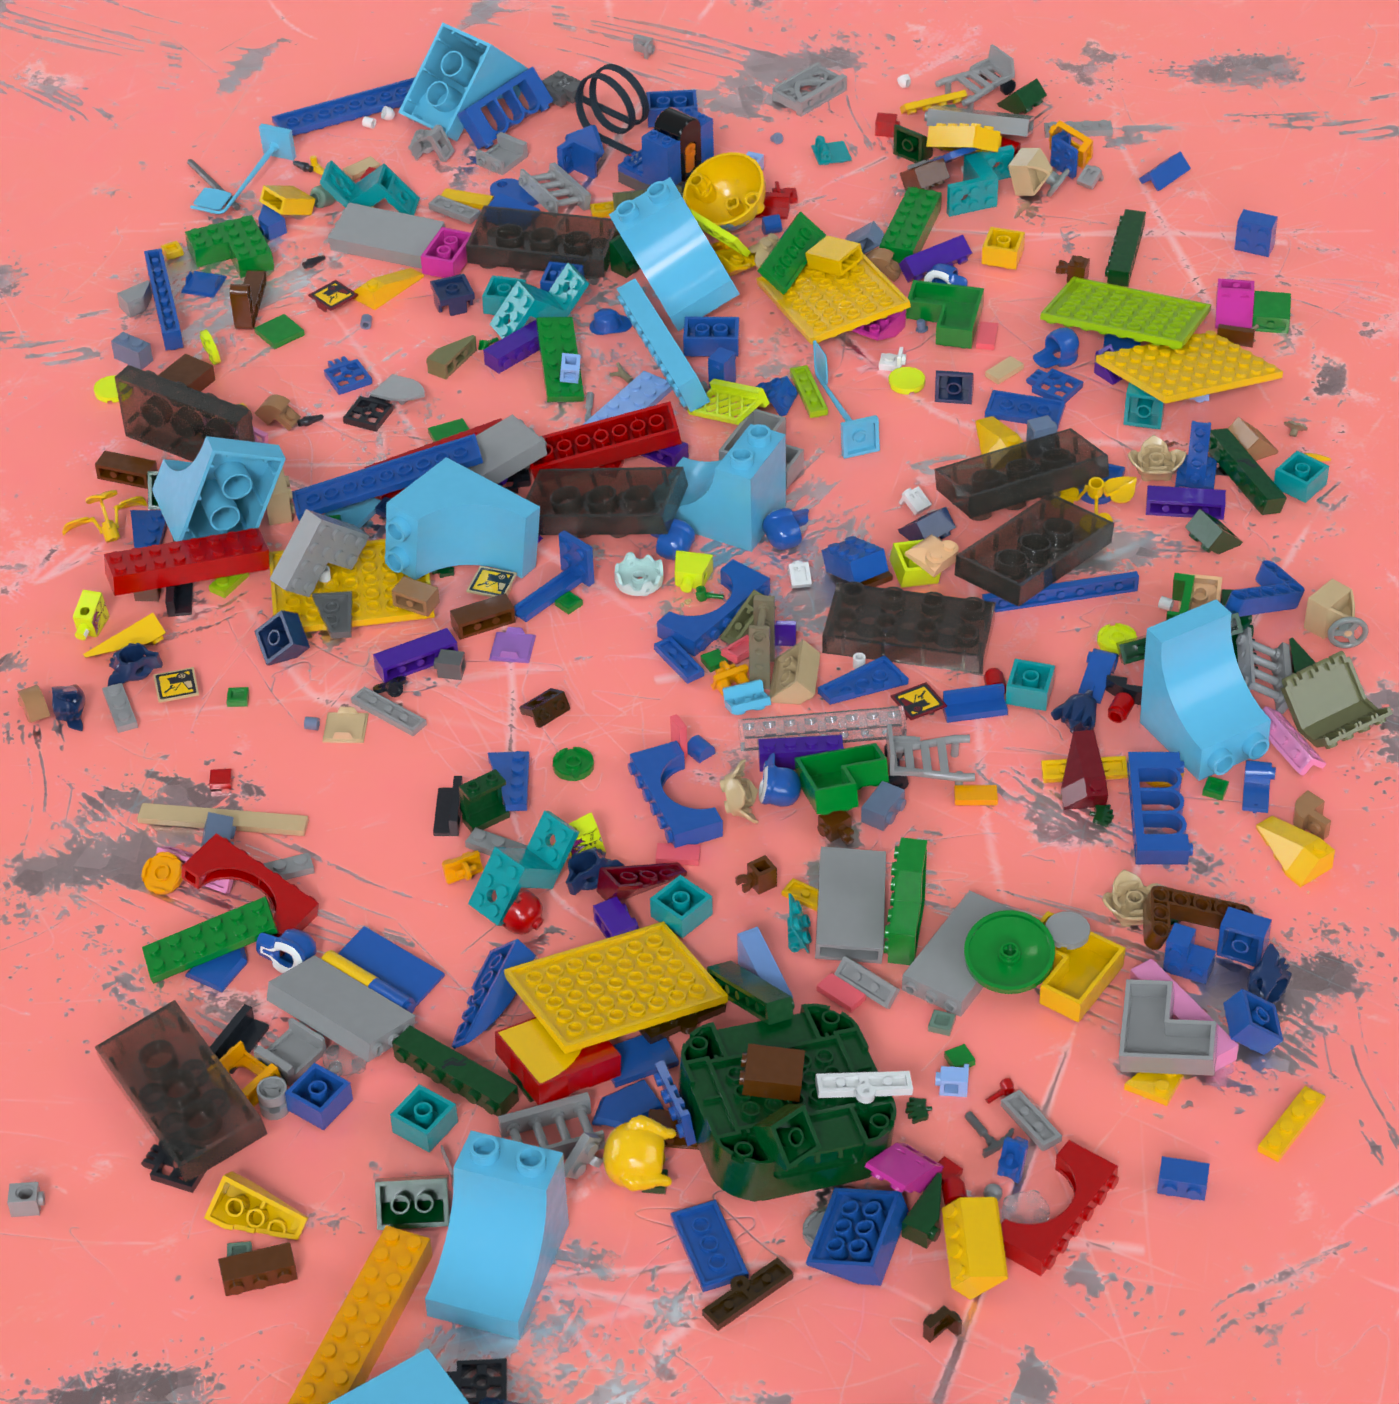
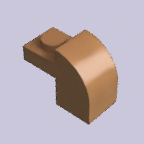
M876 248L865 255L893 282L899 278L902 270L899 264L892 260L894 254L892 251Z
M277 394L270 395L254 413L267 425L276 419L288 431L301 418L299 414L288 406L290 400Z
M38 685L17 691L20 697L17 698L19 705L23 707L28 722L32 723L51 716Z
M1307 790L1296 800L1293 825L1304 831L1307 829L1322 840L1327 838L1330 832L1331 820L1323 816L1325 801Z

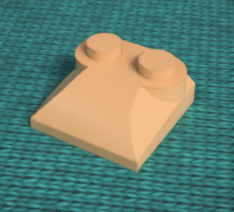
M931 534L906 551L905 556L935 577L957 562L961 557V553L958 552L959 547L955 542L951 540L942 541Z
M1188 574L1195 575L1191 610L1215 599L1220 602L1222 577ZM1179 601L1178 611H1180L1182 601Z

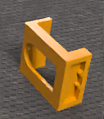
M1059 120L1049 130V149L1051 150L1052 136L1062 132V130L1068 132L1083 142L1080 145L1071 140V146L1078 150L1077 166L1084 169L1093 157V140Z
M241 1040L207 1070L212 1084L248 1111L259 1103L256 1091L259 1082L270 1076L281 1078L278 1067L272 1063L266 1066L249 1054ZM234 1067H244L256 1075L242 1090L228 1080L229 1071Z

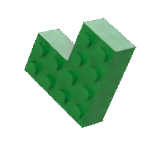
M252 215L185 231L187 248L197 267L231 259L240 278L246 276L247 270L266 272L274 270L272 251Z
M913 280L907 298L910 301L911 307L906 309V319H924L925 321L937 322L936 345L971 349L983 309L984 288Z
M877 743L794 758L795 769L801 780V789L816 814L828 815L833 811H849L852 808L859 807L857 790L865 786H879L882 781L889 782L887 758Z
M901 837L900 845L895 846L894 859H897V861L892 862L891 875L895 876L891 880V891H894V893H891L890 906H893V908L891 907L888 910L887 922H890V924L885 926L884 938L888 939L885 940L884 953L888 954V963L911 965L916 959L925 905L928 840Z

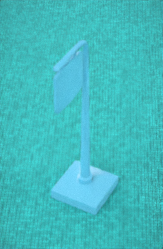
M261 123L259 132L264 155L226 207L221 210L232 196L231 193L214 188H204L193 202L196 206L191 205L190 208L213 214H223L230 208L271 156L294 161L296 151L292 130Z
M814 340L813 353L816 377L845 420V422L840 423L843 458L846 459L880 451L879 418L874 415L855 420L851 419L826 385L828 384L827 356L817 341Z

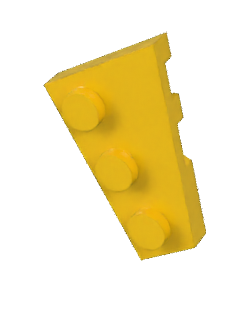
M1138 1072L1124 1084V1090L1168 1106L1185 1074Z

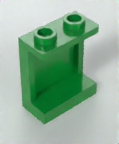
M1254 292L1252 327L1257 324L1259 325V328L1255 331L1288 334L1291 293Z
M1174 573L1172 600L1182 602L1179 612L1167 611L1166 620L1191 610L1195 575Z

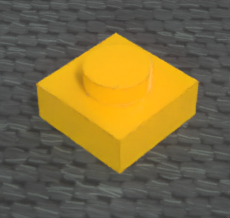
M178 241L161 245L162 253L167 260L176 259L184 255Z

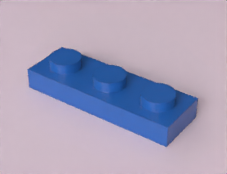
M671 636L654 643V650L687 684L704 676V669Z

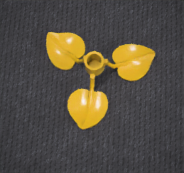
M1093 477L1080 494L1077 486L1071 482L1045 483V492L1048 500L1055 507L1061 509L1071 508L1074 501H1079L1087 492L1089 497L1095 500L1094 514L1089 513L1083 516L1080 523L1081 529L1090 537L1104 539L1112 531L1113 520L1108 513L1098 514V499L1104 493L1105 497L1110 496V499L1115 503L1129 502L1135 493L1137 477H1116L1105 482L1099 477Z
M117 490L92 495L86 498L85 501L87 504L100 502L105 518L102 527L95 520V517H83L66 523L62 531L63 536L80 525L93 522L100 534L104 535L106 543L119 540L121 537L118 531L120 528L118 524V510L138 505L147 506L146 500L142 496H136L113 507V510H115L114 523L113 520L108 518L103 500L116 496L118 494Z

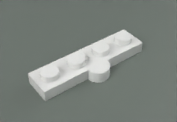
M910 1071L816 1074L815 1076L818 1098L856 1097L859 1102L868 1104L874 1101L875 1096L912 1095L913 1093Z

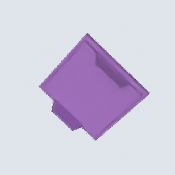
M508 627L506 632H496L489 660L529 663L536 635L525 634L523 628Z

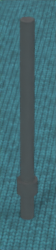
M193 159L187 161V164L212 188L225 191ZM231 196V197L229 198V200L226 202V204L229 203V201L232 199L233 196ZM235 200L231 207L238 211L240 205Z

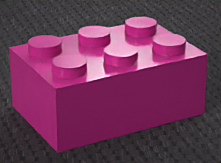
M441 227L420 256L422 274L442 278L459 275L475 252L474 233Z

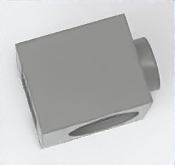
M38 1182L9 1183L7 1204L11 1217L40 1215L41 1206L45 1205V1192L40 1190Z

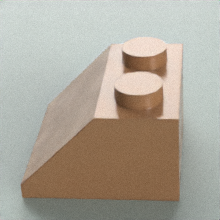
M1237 417L1228 427L1230 432L1255 461L1279 452L1257 428L1240 417Z

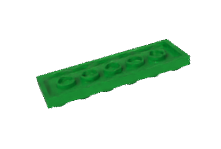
M800 211L757 271L784 295L807 264L806 252L825 238L826 234Z
M537 317L536 326L547 402H583L584 391L580 370L578 383L560 382L562 353L578 354L573 317Z
M266 896L143 946V954L153 984L257 941L260 933L269 935L278 933Z

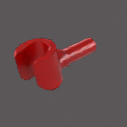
M1010 1078L1003 1079L1000 1082L1001 1089L986 1098V1102L989 1104L1003 1095L1007 1097L1014 1093L1015 1089Z

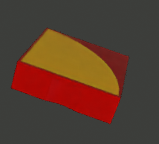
M536 1017L495 1032V1053L507 1068L520 1079L524 1089L537 1105L559 1100L580 1089L593 1087L621 1076V1054L609 1040L565 1054Z

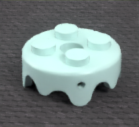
M628 552L624 560L615 565L614 581L616 587L625 594L648 596L662 586L664 575L661 559L655 561L650 555L638 559L633 552Z

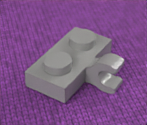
M587 1132L582 1133L564 1163L566 1178L578 1179L585 1172L587 1164L600 1168L603 1158L595 1155L598 1151V1145L602 1140L599 1136Z

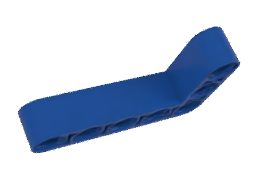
M1264 560L1255 578V581L1261 586L1232 590L1225 608L1230 612H1238L1239 617L1296 609L1305 588L1276 563Z

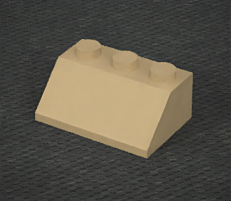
M805 640L800 641L775 658L769 692L771 703L800 705L814 697L821 653Z

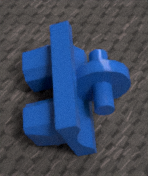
M1007 1136L1004 1139L1001 1157L998 1161L997 1175L1009 1177L1016 1183L1021 1181L1029 1147L1028 1140L1016 1136L1014 1139Z

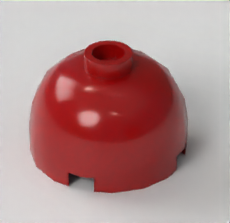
M525 890L519 895L522 900L512 904L503 920L504 924L502 926L515 934L522 935L529 933L532 929L538 930L544 921L541 918L543 905L540 899L529 890Z

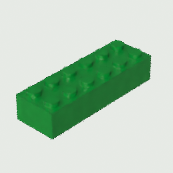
M917 187L907 188L879 248L888 249L894 253L892 260L899 264L905 257L922 250L941 211L942 192L924 190Z

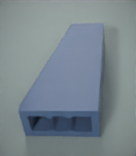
M754 927L738 933V965L787 993L793 999V995L759 928Z

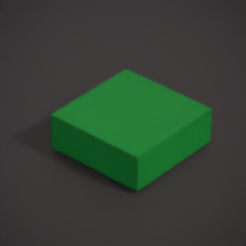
M568 591L555 600V606L569 615L583 606V600Z
M719 649L700 655L701 662L709 672L719 669L721 661L725 660L728 663V660L721 656Z
M249 687L228 688L227 707L248 706Z
M1208 776L1202 795L1223 801L1229 781Z
M965 1044L944 1052V1058L950 1066L964 1068V1064H969V1067L975 1065L976 1060Z

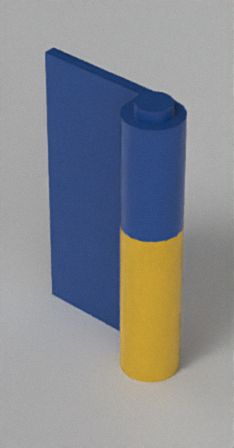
M365 926L339 953L329 950L321 958L410 1013L414 1012L418 1004L445 976L442 971Z

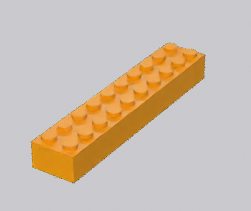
M385 1226L288 1404H328L366 1382L433 1256L430 1238L391 1226Z

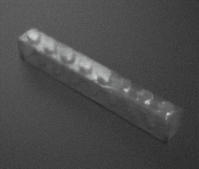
M903 706L738 719V736L741 751L758 750V739L842 735L843 743L886 740L887 724H892L893 736H906L907 721Z

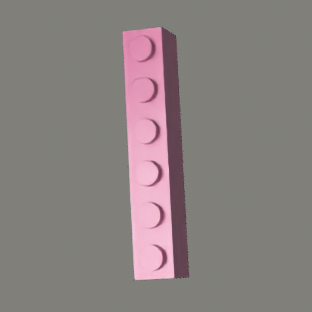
M1152 958L1130 969L1129 979L1173 981L1174 1005L1172 1019L1214 1021ZM1217 1023L1218 1037L1215 1071L1237 1060L1239 1046Z

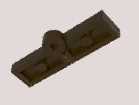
M721 1004L639 1030V1032L649 1044H653L680 1031L690 1035L699 1023L724 1013L726 1005Z
M777 1257L751 1275L750 1280L742 1275L735 1276L730 1282L731 1290L702 1309V1316L719 1331L793 1279V1272Z

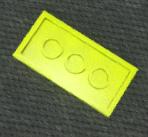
M690 209L704 232L743 256H749L751 252L736 236Z

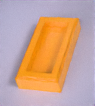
M954 785L955 805H998L997 785Z

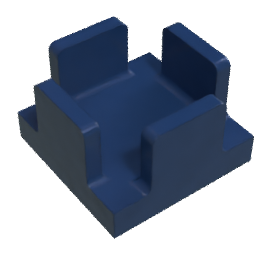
M465 274L430 281L434 304L439 313L443 312V306L448 305L450 316L467 313V302L470 306L473 305L475 294Z

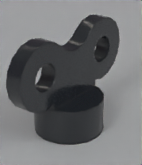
M398 676L387 683L377 684L373 687V691L376 693L386 691L391 697H398L403 692V684L407 682L406 677Z

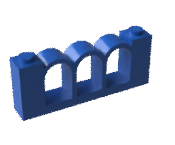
M532 66L461 111L457 116L477 149L482 147L487 149L494 144L492 141L497 138V134L500 132L505 133L509 128L521 123L524 118L529 117L538 110L541 112L549 108L548 104L554 100ZM515 85H518L527 100L528 110L523 107L512 89ZM502 95L513 114V120L509 119L496 99L498 96ZM486 105L496 121L497 131L491 127L480 108Z
M1128 752L1127 776L1135 865H1188L1189 856L1193 855V843H1189L1188 834H1186L1187 823L1182 816L1184 798L1180 793L1182 782L1181 773H1184V761H1180V753ZM1140 782H1168L1172 786L1166 788H1140ZM1142 805H1170L1175 809L1169 811H1142ZM1144 828H1172L1177 833L1144 834Z

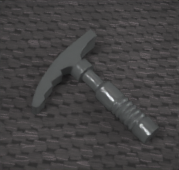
M972 1111L967 1112L964 1116L976 1132L985 1138L986 1144L989 1146L983 1149L982 1156L984 1158L999 1151L1003 1147L1004 1139L1007 1136L1012 1138L1014 1134V1128H1011L1005 1134V1137L996 1141L994 1137H990L988 1130Z

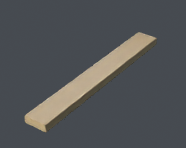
M142 803L137 817L138 823L204 828L208 812L234 817L232 826L236 827V831L304 836L309 822L308 816L151 803Z

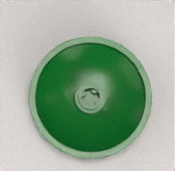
M1004 910L991 913L975 923L965 940L964 958L971 976L986 989L1001 994H1019L1037 987L1048 977L1054 965L1055 944L1050 931L1039 919L1025 912Z

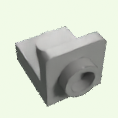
M635 34L633 36L634 51L644 53V59H648L655 51L653 38Z
M1086 165L1076 181L1078 185L1092 190L1098 180L1102 182L1104 177L1099 167Z

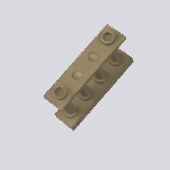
M754 595V625H749L750 681L761 679L763 688L770 690V662L775 660V596Z

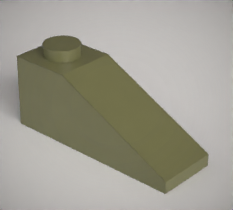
M471 335L436 349L427 358L428 373L446 380L477 351L476 336Z
M756 590L752 591L719 637L722 641L730 645L745 635H749V625H754V595L763 594Z

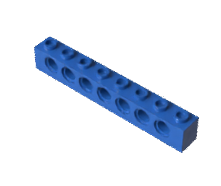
M162 249L144 251L165 350L184 348Z

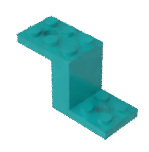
M1012 145L1000 147L998 152H977L964 155L963 181L948 184L947 215L949 217L997 207L998 180L1011 178L1008 165L1014 158V147ZM997 162H1000L998 166L993 167Z
M331 160L326 164L320 180L322 187L345 208L348 203L372 207L385 198L399 213L414 215L420 200L385 163L355 183Z
M570 263L566 264L549 292L518 280L493 317L490 326L503 339L522 328L530 316L534 318L568 317L590 283Z
M544 811L527 848L494 847L468 904L497 926H502L504 924L503 920L515 902L521 888L553 889L580 832L552 812ZM552 835L555 836L556 840L553 846L550 843ZM494 890L496 891L497 895L495 901H493L492 899V893Z

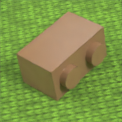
M403 577L392 589L393 606L426 617L440 603L438 587L408 577Z

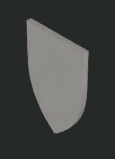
M392 374L370 395L390 401H398L401 405H404L409 400L425 397L423 386L416 380Z

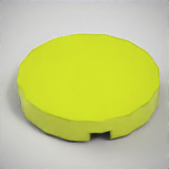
M207 329L200 331V339L204 350L210 355L209 360L213 365L221 363L219 352Z
M900 367L890 373L888 382L893 391L908 395L910 392L918 393L924 388L925 375L922 371L913 367Z
M117 375L101 378L94 385L95 397L105 403H108V401L113 403L122 401L129 396L131 390L128 379Z
M1115 623V626H1110L1108 624L1099 630L1097 645L1101 650L1119 655L1116 643L1138 636H1136L1135 630L1128 625Z

